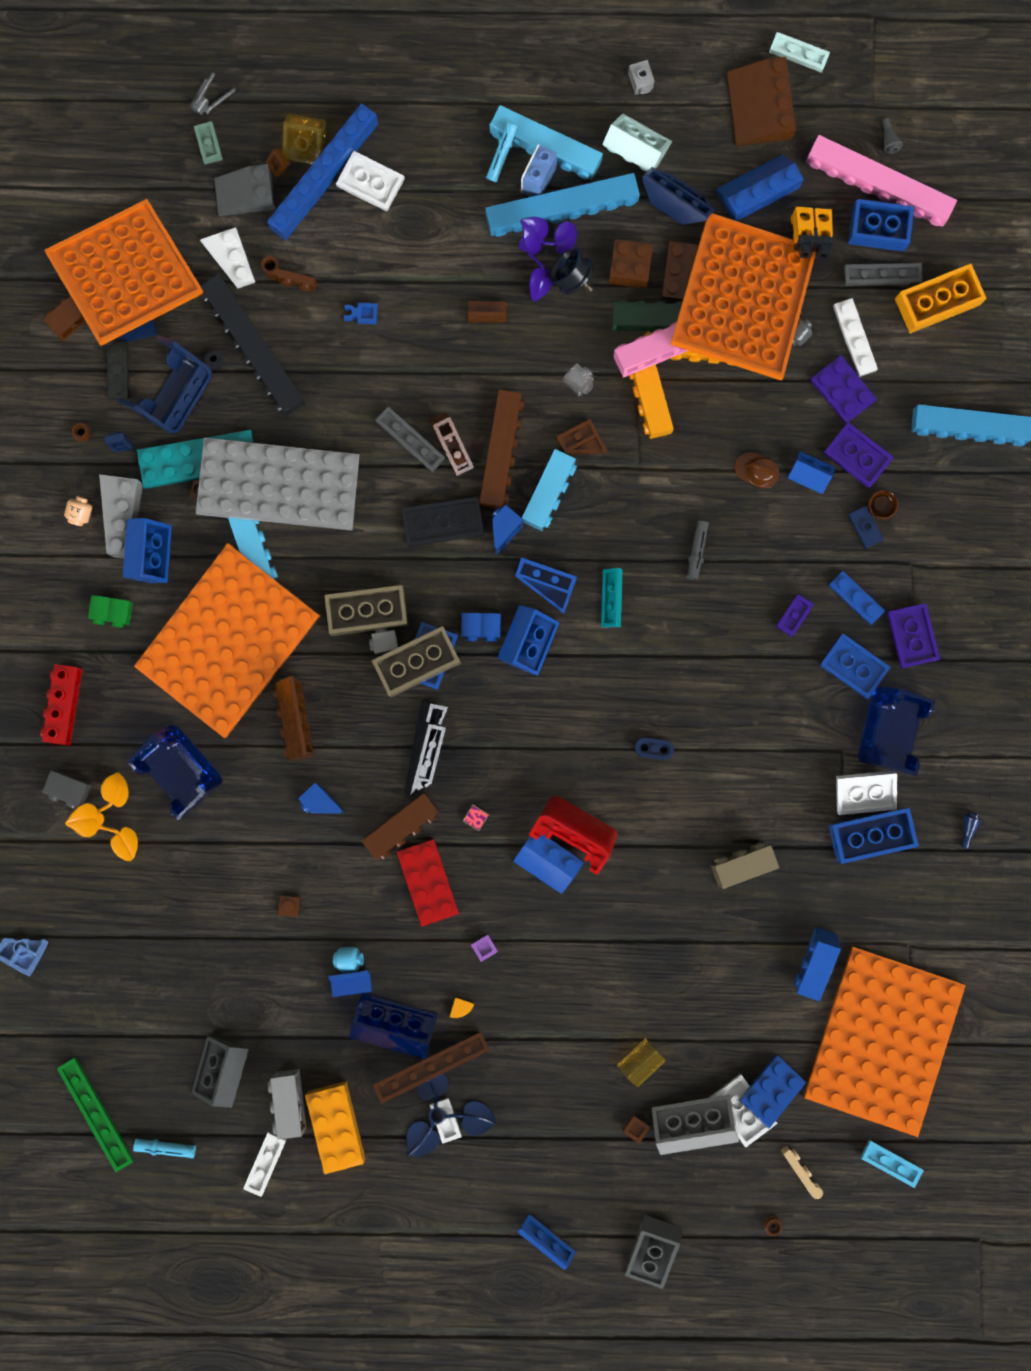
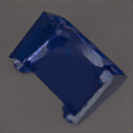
M878 687L875 689L858 751L859 761L899 773L917 776L920 762L917 757L912 756L920 718L926 719L933 713L935 700L900 688Z
M174 725L155 732L127 761L135 773H149L173 800L169 804L170 813L178 821L209 796L223 781L217 770L182 730Z

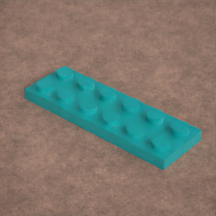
M251 430L207 437L254 443ZM204 438L137 450L143 488L147 489L200 479Z

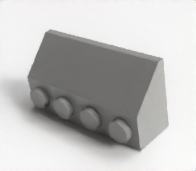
M730 1094L652 1108L655 1140L660 1155L739 1142Z

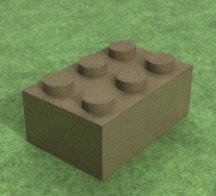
M760 842L750 846L751 850L749 851L741 849L733 852V856L730 858L722 856L714 859V864L710 866L718 887L725 889L778 869L779 865L771 845H765V843Z

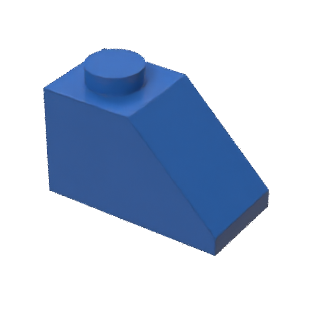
M314 783L298 799L301 802L299 804L306 813L309 811L311 813L344 812L338 803L318 783Z

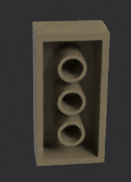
M402 585L324 595L328 629L331 636L409 626L405 593Z
M443 626L372 660L389 697H393L461 664Z

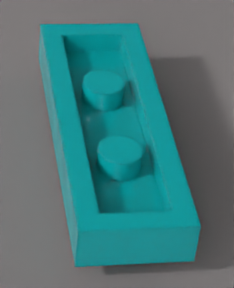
M603 569L601 627H621L623 569Z

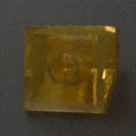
M288 114L283 122L282 150L287 160L313 164L323 152L326 120Z

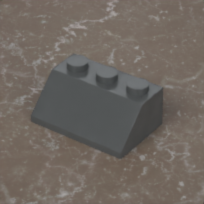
M207 1036L191 1094L211 1106L232 1108L247 1059L248 1049L238 1043Z

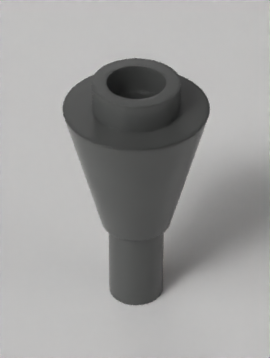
M886 118L882 120L885 130L884 151L894 154L900 150L903 143L892 128L890 119Z

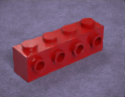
M54 664V668L51 669V688L49 687L47 690L48 706L44 709L45 725L42 726L40 732L42 742L71 745L83 669Z

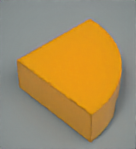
M455 998L450 1017L460 1018L467 1015L472 1010L474 1003Z

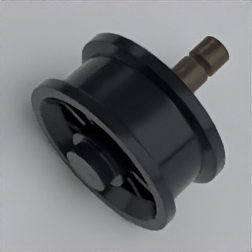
M570 248L563 252L553 263L549 272V281L554 285H559L560 291L565 295L575 293L581 287L590 293L594 287L587 280L592 273L593 262L589 258H583L582 252L578 248Z

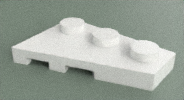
M236 227L200 239L201 243L237 289L255 283Z

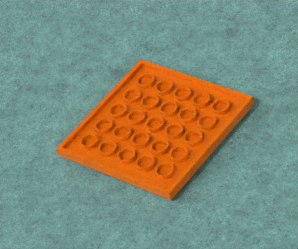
M147 199L44 250L100 346L203 294L202 288Z

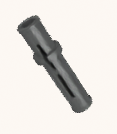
M697 521L692 552L688 558V561H690L686 576L688 579L699 580L709 523L705 521Z

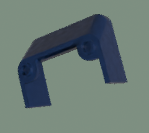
M158 335L156 339L170 348L166 354L165 361L173 371L154 402L147 398L139 400L137 404L122 398L119 399V402L163 430L177 433L181 430L209 383L212 371L210 367L178 343Z

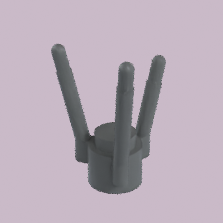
M211 73L208 80L204 79L195 98L189 105L201 116L204 112L208 115L214 107L236 91L235 88H232L208 106L209 101L204 97V94L212 82L215 73Z

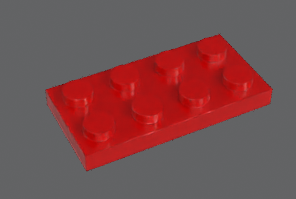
M435 840L398 851L397 855L421 927L458 915L459 912Z

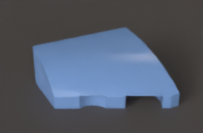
M4 938L0 943V961L30 977L41 959L48 941L45 939L14 940Z

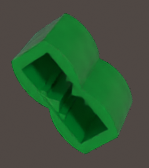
M91 595L88 619L93 620V624L104 625L105 622L112 623V627L123 628L124 625L130 624L133 602Z

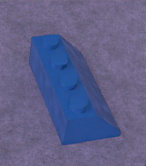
M780 155L717 188L716 192L730 218L734 221H739L800 189L804 179L796 164L784 155Z

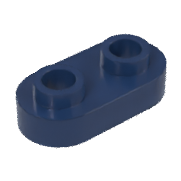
M641 738L635 743V752L640 757L667 760L672 757L674 747L666 740ZM642 744H646L648 746L647 751L641 750ZM661 747L667 748L666 754L660 752Z

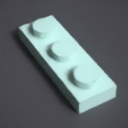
M778 32L769 53L779 57H786L787 60L821 73L830 53Z

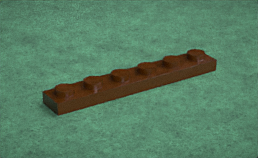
M480 1032L374 1084L373 1087L380 1103L383 1104L488 1052L489 1048Z

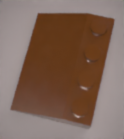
M787 58L765 59L728 71L727 80L736 146L792 140L796 132Z
M289 676L275 683L276 688L273 689L275 700L279 701L277 715L279 719H282L283 724L280 727L281 737L285 738L286 746H283L284 755L290 761L314 757L302 683L298 678Z

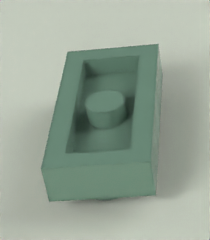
M210 121L194 126L204 164L223 160L213 122Z

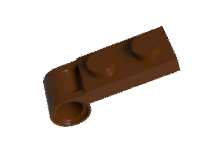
M266 256L262 259L261 267L266 277L277 280L286 287L293 285L305 292H310V290L316 291L318 284L315 278L282 270L277 259L273 256ZM269 265H276L273 270H267Z

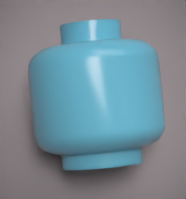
M340 947L333 955V965L341 973L357 972L360 965L364 963V956L357 947Z

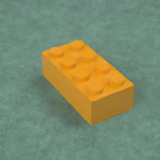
M972 264L901 291L895 298L909 333L978 307L986 300Z
M347 1081L308 1091L305 1097L324 1174L364 1164L366 1158Z

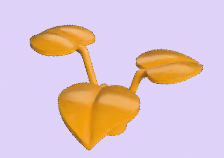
M116 772L108 776L101 786L102 797L109 803L100 809H96L90 803L82 804L71 813L65 824L83 837H92L100 829L115 833L116 835L110 841L112 850L121 859L132 861L138 847L136 833L128 827L118 831L117 829L102 826L104 816L101 812L111 807L112 804L116 807H122L128 799V785L124 777Z

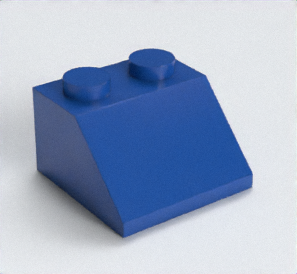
M506 504L503 508H497L492 515L494 547L497 555L500 554L523 527V519Z

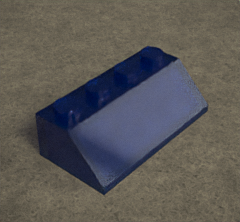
M362 993L352 1022L349 1038L426 1059L438 1014Z

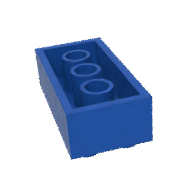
M901 808L828 825L836 861L839 864L919 847L910 808Z

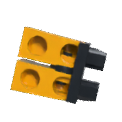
M796 207L790 217L794 229V250L799 252L800 258H808L812 252H817L818 259H827L830 247L834 242L832 209L815 208L813 211V208ZM801 213L807 214L806 216H800ZM824 214L825 216L824 218L818 217V215Z

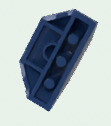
M651 167L642 178L650 203L682 225L706 221L715 210L704 195L670 173Z

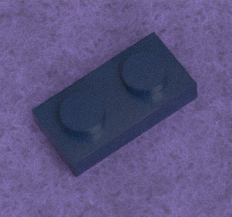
M112 432L109 434L110 436L104 437L105 444L115 453L134 449L133 442L124 433Z

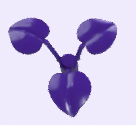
M527 217L520 220L523 237L519 241V248L522 251L528 252V257H531L540 266V268H535L530 276L529 285L532 301H537L546 295L552 287V283L549 281L550 270L544 269L545 266L534 254L541 251L542 245H556V252L558 254L573 248L577 239V228L571 222H561L554 232L555 241L548 242L543 241V238L548 233L546 220L540 217Z

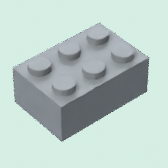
M300 1069L278 1071L270 1078L271 1081H268L269 1094L272 1093L273 1101L270 1102L271 1114L275 1115V1122L272 1124L273 1133L277 1134V1140L301 1137L307 1127Z

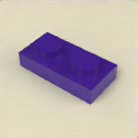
M797 594L776 627L790 637H793L814 604Z

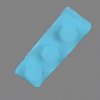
M871 1140L868 1141L860 1156L864 1161L914 1188L924 1171L922 1168Z

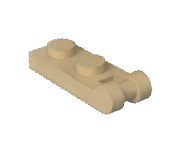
M786 1145L781 1149V1152L811 1196L815 1199L821 1198L823 1195L822 1189L817 1183L810 1180L809 1177L812 1174L806 1166L801 1167L798 1162L801 1158L795 1149L790 1150Z

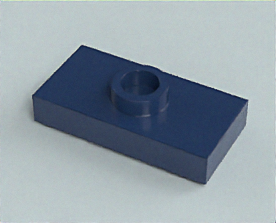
M867 506L848 515L865 549L884 540Z

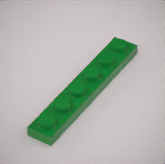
M75 1057L58 1067L57 1070L115 1173L135 1161L77 1058Z

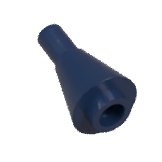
M968 812L967 815L963 814L964 837L961 845L962 848L969 849L971 839L983 819L979 818V814Z

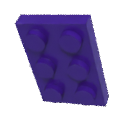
M841 355L810 379L845 424L877 400Z
M849 422L823 453L867 488L873 485L894 458Z
M926 603L887 612L901 669L940 660Z

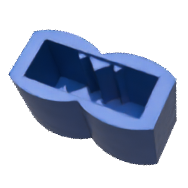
M462 613L461 637L466 638L465 641L471 642L477 641V638H485L486 642H496L497 638H501V614Z

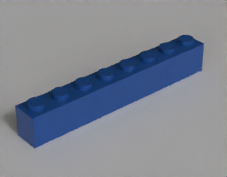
M362 103L359 105L267 221L274 233L285 241L288 239L346 166L353 151L357 152L378 125L377 115Z

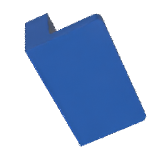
M800 451L788 479L823 494L833 476L835 467Z
M369 971L328 976L329 981H331L332 997L372 992Z

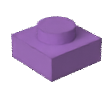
M488 934L471 944L481 962L498 952Z

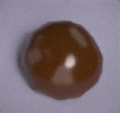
M879 490L873 493L868 500V509L878 519H888L894 516L898 510V498L891 491Z

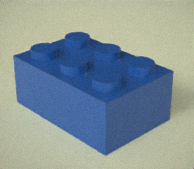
M857 199L852 207L848 244L904 252L910 244L914 206Z
M146 518L127 519L123 578L147 583L168 582L172 525Z

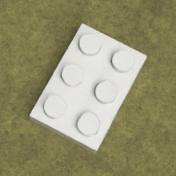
M353 151L336 185L388 211L405 178L403 175Z
M895 771L836 776L838 815L897 810V773Z
M739 1074L709 1098L730 1094L738 1137L743 1145L747 1147L771 1128H766L738 1101L750 1087L743 1076Z

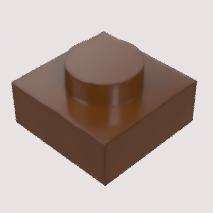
M279 148L273 149L265 161L276 177L281 176L290 164Z
M280 895L278 915L299 917L301 897Z
M633 1114L623 1129V1133L640 1144L650 1129V1125Z

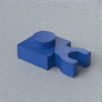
M358 303V308L345 305V311H352L351 315H344L345 321L357 319L358 324L377 325V304Z

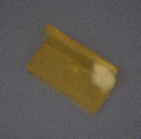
M645 1038L617 1066L636 1087H639L666 1060Z

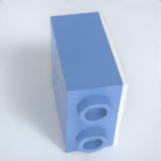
M539 144L537 145L521 177V193L529 197L544 194L556 170V152Z

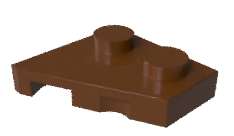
M591 419L556 436L563 452L567 455L606 454L608 452Z

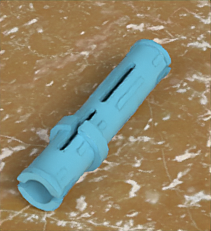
M509 122L506 123L503 135L498 140L499 145L486 176L487 179L494 182L498 181L508 151L513 146L512 141L518 126Z
M136 1138L134 1143V1152H147L154 1156L156 1154L193 1159L196 1151V1145L161 1142L159 1139L143 1140Z

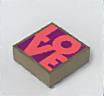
M472 805L463 822L480 831L489 814Z

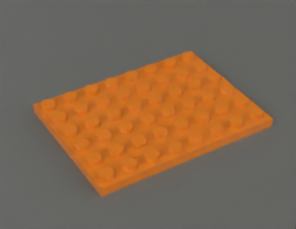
M712 213L704 225L670 345L782 381L816 252H812L808 258H800L799 252L794 250V240Z
M228 543L134 667L219 735L227 738L321 615Z
M851 946L803 1097L918 1137L966 985Z

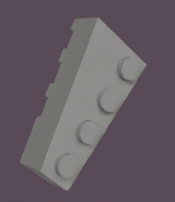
M99 474L106 553L112 557L124 558L127 519H138L143 484L138 479Z

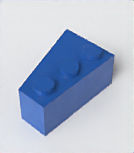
M521 557L515 576L564 614L577 576Z
M818 927L814 928L806 956L801 964L800 974H797L794 985L796 986L797 994L817 1001L821 1000L841 951L836 933Z

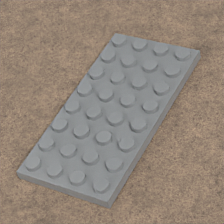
M204 438L196 515L353 530L360 454Z

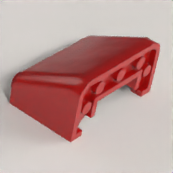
M559 796L549 798L529 833V836L536 840L542 835H547L546 838L550 839L553 834L585 852L584 860L590 861L591 866L589 870L596 875L599 874L609 859L618 836L617 831L613 827Z

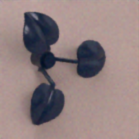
M443 1073L416 1087L418 1095L424 1101L434 1098V1108L429 1112L430 1127L426 1122L419 1121L412 1124L408 1129L407 1155L417 1157L434 1151L440 1142V1135L433 1128L435 1124L444 1122L446 1118L462 1117V1128L469 1135L478 1136L496 1124L495 1116L485 1104L478 1101L467 1103L464 1106V1114H447L444 1107L438 1106V1096L444 1095L449 1086L448 1078Z

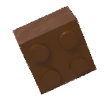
M615 239L609 284L646 289L653 244Z

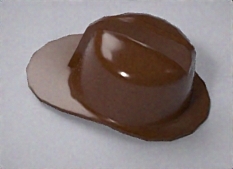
M747 452L740 455L735 461L734 468L737 476L752 485L763 489L770 488L779 479V468L776 463L762 455Z

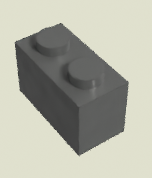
M50 771L42 793L47 794V798L58 802L60 799L66 802V806L76 809L80 805L85 804L92 785L61 772Z

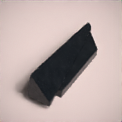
M422 700L404 790V793L410 797L415 796L414 793L421 788H426L432 784L446 727L441 726L448 707Z

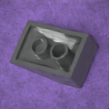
M268 164L248 166L214 178L219 216L276 210L272 175Z
M644 1215L625 1276L663 1289L681 1243L682 1227Z

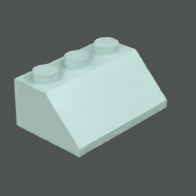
M622 114L611 124L602 145L607 147L608 151L623 156L624 160L639 165L643 171L647 172L651 167L657 168L672 141Z

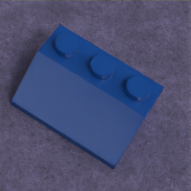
M519 605L497 659L538 676L559 622L536 609Z
M545 835L540 836L538 840L530 836L513 861L561 894L584 864L578 857L551 839H547Z

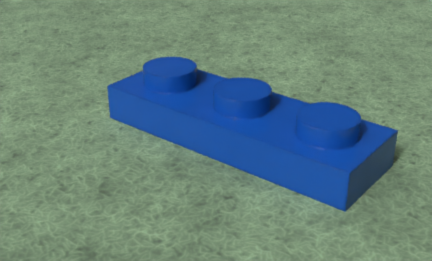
M844 571L828 585L870 626L885 612Z
M530 1214L525 1217L517 1231L563 1270L569 1266L576 1253L575 1250Z

